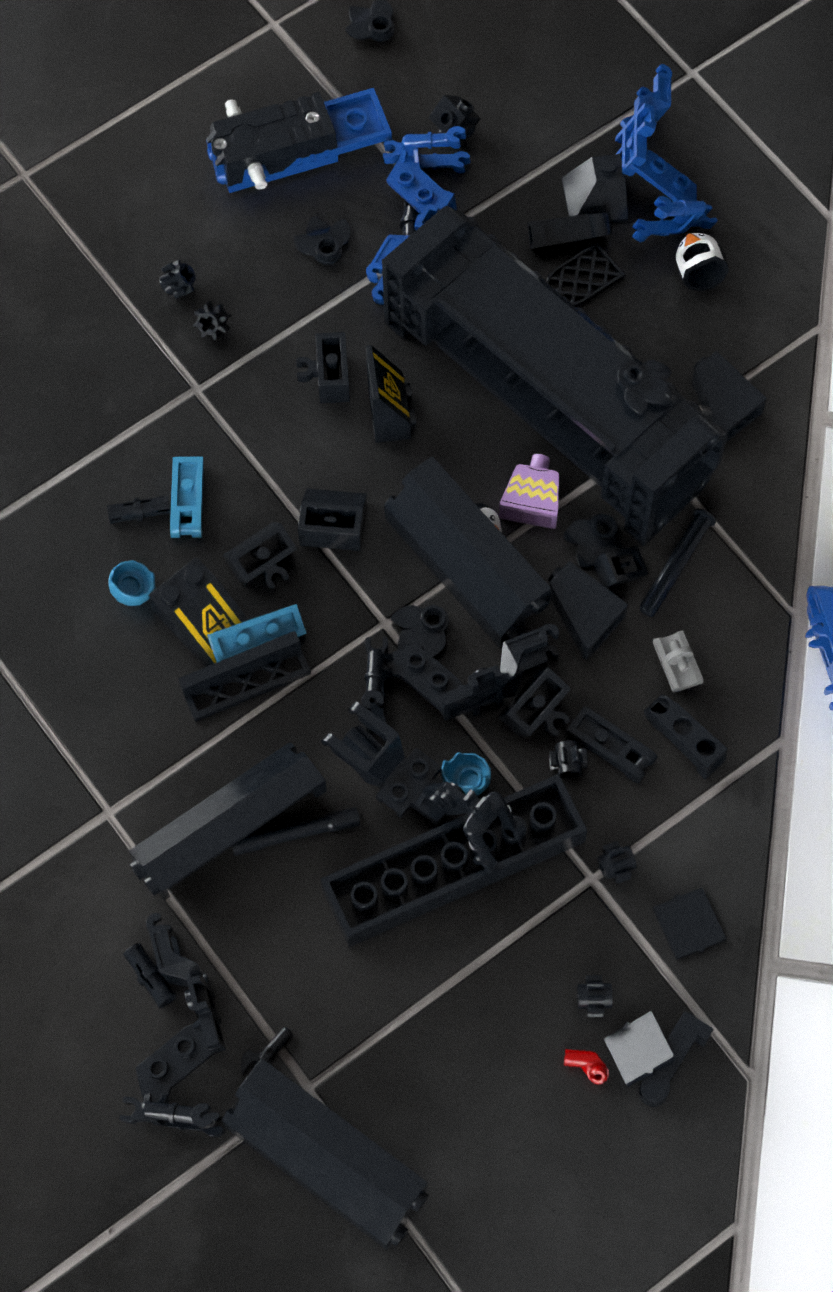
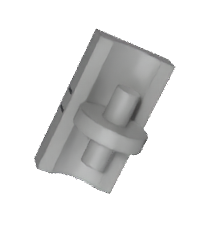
M683 630L667 637L653 639V645L673 693L703 683V677Z

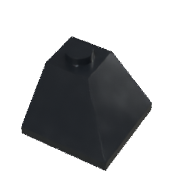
M620 154L591 157L562 177L561 181L568 217L610 212L611 224L628 222L625 174L622 173Z

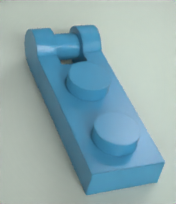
M173 457L170 515L171 538H181V535H192V538H202L203 457ZM181 517H192V523H181Z

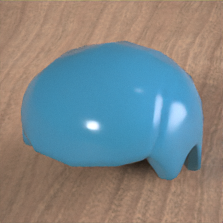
M134 560L120 562L111 570L108 580L110 593L119 603L127 606H139L149 600L148 595L156 588L155 574L149 571L144 564Z
M457 752L451 760H444L442 762L441 777L443 782H453L465 792V795L472 789L478 796L487 789L491 782V768L483 757L475 753L462 754Z

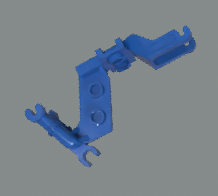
M660 64L655 70L658 74L654 77L653 93L646 87H641L637 91L638 97L634 101V115L624 118L620 122L623 129L615 137V142L621 143V148L616 154L621 156L622 173L631 177L635 173L639 174L669 197L659 196L654 202V205L658 207L654 215L661 218L660 221L638 219L632 227L637 231L632 237L639 242L645 241L650 235L668 236L669 234H683L691 227L710 229L718 221L717 218H708L706 216L712 210L711 205H706L704 201H697V185L667 163L662 157H659L647 148V137L652 136L658 120L671 107L672 71L664 64ZM668 216H675L673 220H663Z
M452 127L447 133L406 134L402 142L394 140L384 141L385 152L394 151L393 153H383L384 163L395 164L386 179L387 184L420 213L415 221V230L445 206H450L457 210L454 193L443 190L421 169L453 168L457 173H464V164L471 163L470 155L464 151H459L455 154L433 153L422 155L419 153L418 148L452 147L459 149L461 147L459 139H466V131L463 127ZM388 235L371 264L366 268L368 280L372 283H377L372 290L373 301L376 304H384L383 296H381L383 295V275L379 280L376 274H382V259L409 237L408 235Z

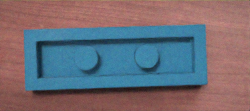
M297 604L207 634L217 663L292 631H295L297 636L307 633Z

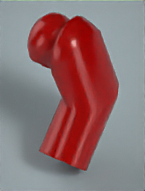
M565 1049L564 1066L581 1067L593 1084L601 1085L606 1082L609 1070L596 1052Z

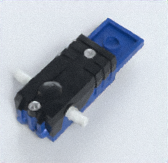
M370 88L323 102L320 92L311 94L310 97L302 96L297 98L296 101L288 100L282 105L274 104L243 114L240 107L237 106L236 100H228L225 103L228 118L212 122L210 135L206 138L207 154L209 160L213 161L217 182L223 185L226 184L229 193L253 186L258 190L264 189L267 186V182L338 162L339 154L391 140L392 132L374 88Z

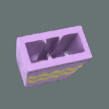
M534 454L530 466L516 465L500 501L499 517L501 519L556 529L559 473L548 469L549 457L542 454Z

